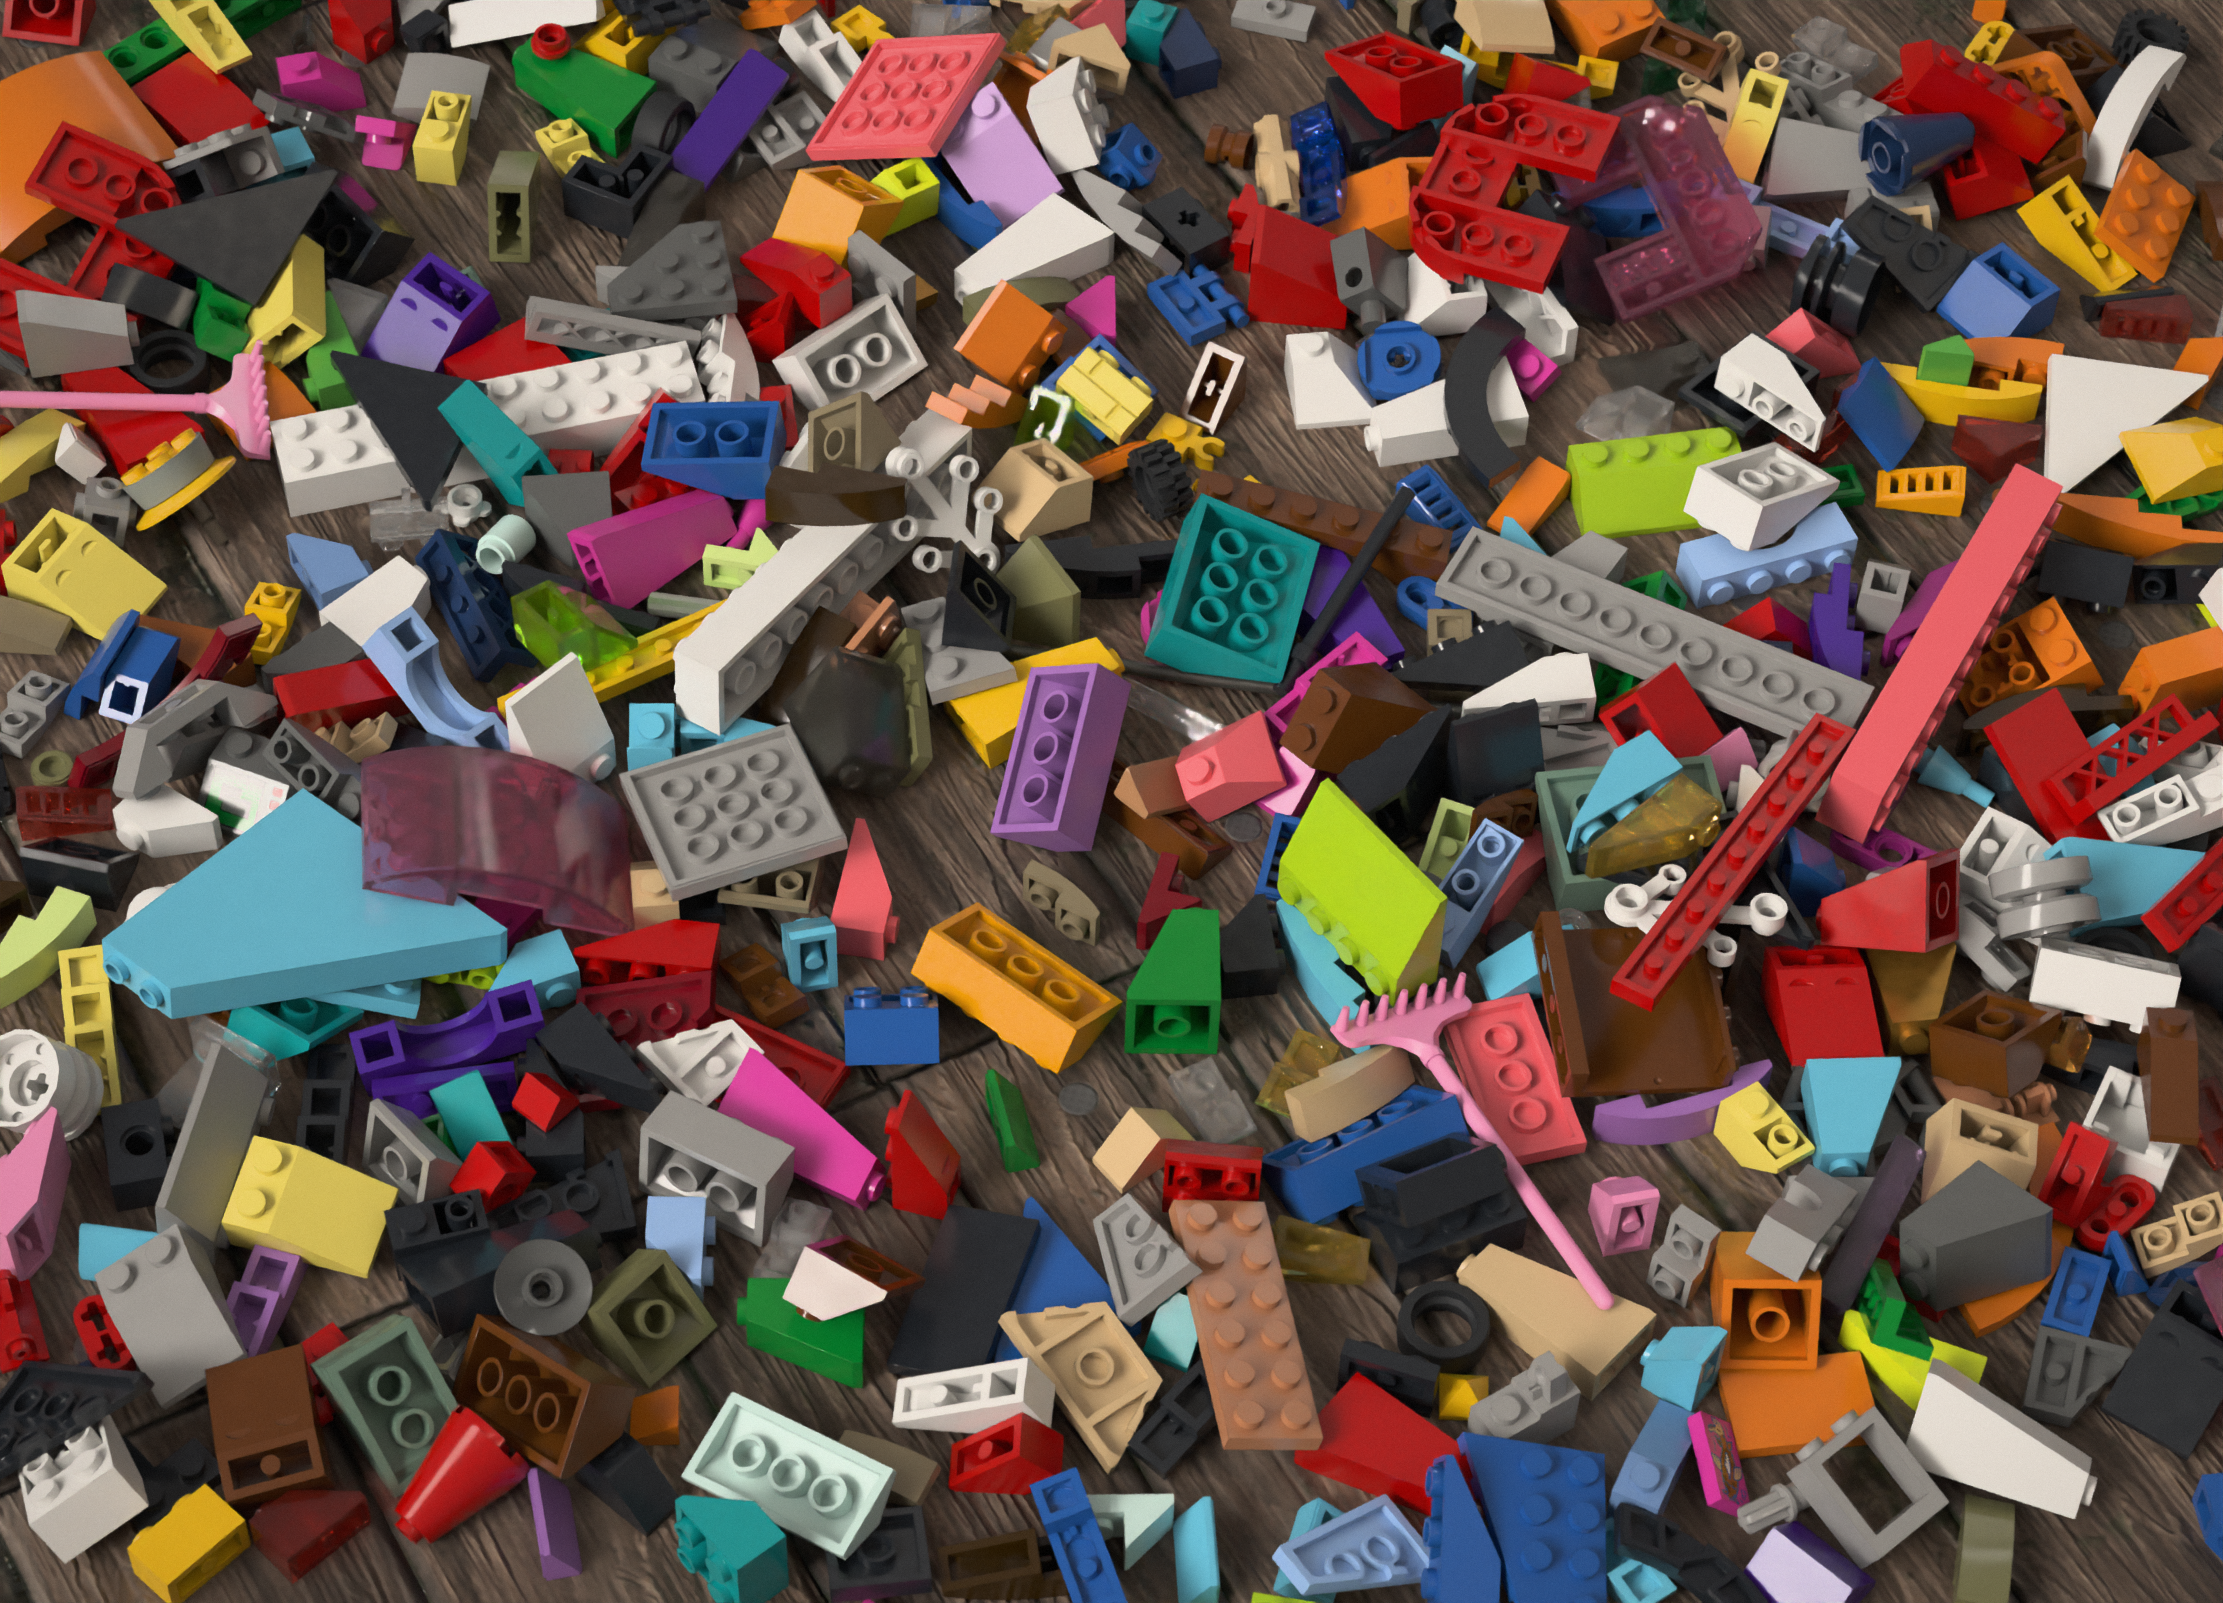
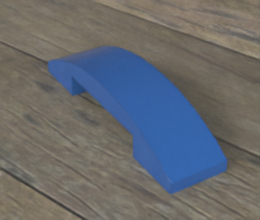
M941 151L938 152L936 157H921L940 182L938 214H935V216L944 226L960 239L979 250L1003 232V224L983 200L968 205L943 175Z
M1077 1467L1030 1484V1489L1072 1602L1127 1603Z

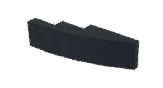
M318 1044L309 1050L307 1079H304L301 1116H298L295 1145L346 1167L357 1078V1063L351 1044Z

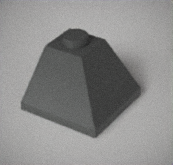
M609 471L522 476L526 521L535 532V545L571 569H581L567 533L575 528L613 517Z

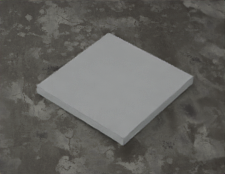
M791 723L619 774L622 789L673 902L848 849L847 837Z

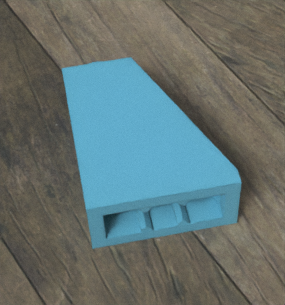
M1900 1057L1806 1060L1800 1087L1809 1141L1815 1147V1152L1812 1154L1813 1166L1831 1177H1864L1895 1091L1902 1065Z

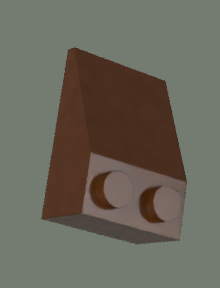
M2074 23L2014 30L1994 63L1998 64L2042 51L2056 53L2065 62L2082 93L2116 63L2125 70L2128 67L2126 64L2121 65L2117 57H2114L2111 52ZM2010 72L2012 79H2016L2024 84L2020 76ZM2058 98L2059 104L2065 110H2072L2071 105L2066 100Z

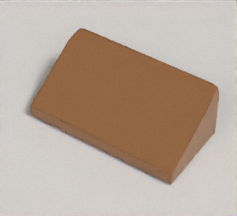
M1176 755L1127 767L1114 792V795L1144 820L1193 808L1184 796L1175 767L1178 759Z

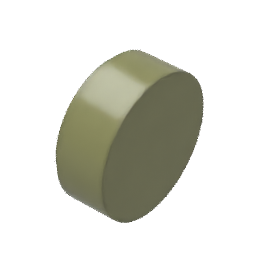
M60 750L47 751L37 756L30 768L33 784L36 789L48 795H58L70 790L71 788L67 782L75 762L74 758L67 752Z

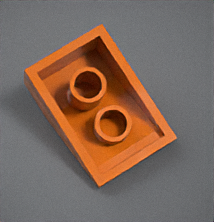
M1543 0L1546 9L1579 57L1583 55L1621 62L1638 55L1657 16L1666 19L1653 0Z

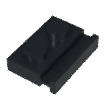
M1346 1338L1340 1354L1339 1382L1336 1391L1339 1392L1358 1371L1414 1412L1430 1419L1436 1402L1435 1396L1441 1366L1430 1363L1427 1359L1418 1355L1406 1356L1383 1349L1374 1342H1359Z

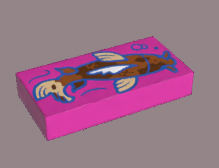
M1699 1411L1688 1417L1687 1423L1707 1505L1738 1517V1508L1749 1503L1750 1500L1731 1423Z

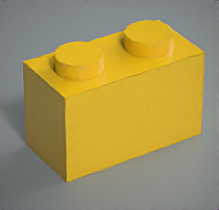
M204 1484L193 1494H186L175 1503L171 1512L157 1524L148 1526L140 1531L127 1550L134 1573L166 1603H183L246 1550L251 1543L245 1519L209 1486Z

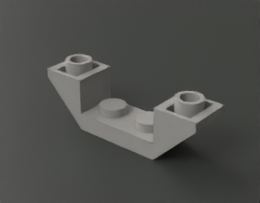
M195 680L127 726L112 788L116 797L144 801L153 797L161 790L160 784L173 775L157 746H163L175 740L180 735L179 729L189 722L201 721L216 711L224 725L238 726L244 729L251 728L265 720L267 717L265 712L278 704L277 699L274 695L220 681Z

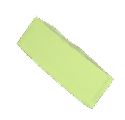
M57 886L36 920L18 915L0 944V1009L17 1001L60 968L58 951L79 948L97 924L90 896Z

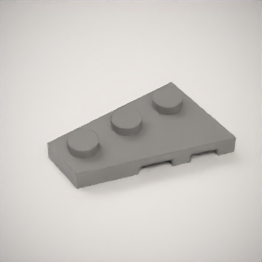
M1129 1193L1125 1194L1093 1219L1117 1317L1129 1327H1132L1147 1314L1153 1312L1160 1304L1203 1272L1148 1209Z

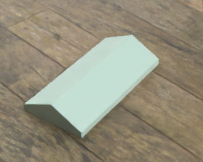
M732 1391L681 1477L685 1481L720 1498L755 1501L778 1527L846 1560L879 1525L897 1473L894 1469Z

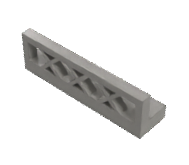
M530 296L526 305V340L609 355L686 341L691 358H693L700 343L701 331L693 330V325L666 320L644 321L611 315L610 310Z

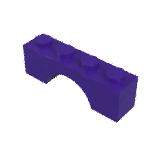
M532 979L486 992L476 1007L446 1022L412 1026L391 1020L348 1034L360 1077L368 1097L373 1096L371 1079L471 1067L525 1051L526 1039L534 1038L537 1045L541 1046L535 1033L544 1028L545 1023Z

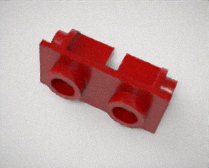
M8 1269L0 1270V1370L4 1374L17 1370L24 1360L50 1361L29 1279L19 1281L18 1277L13 1275Z

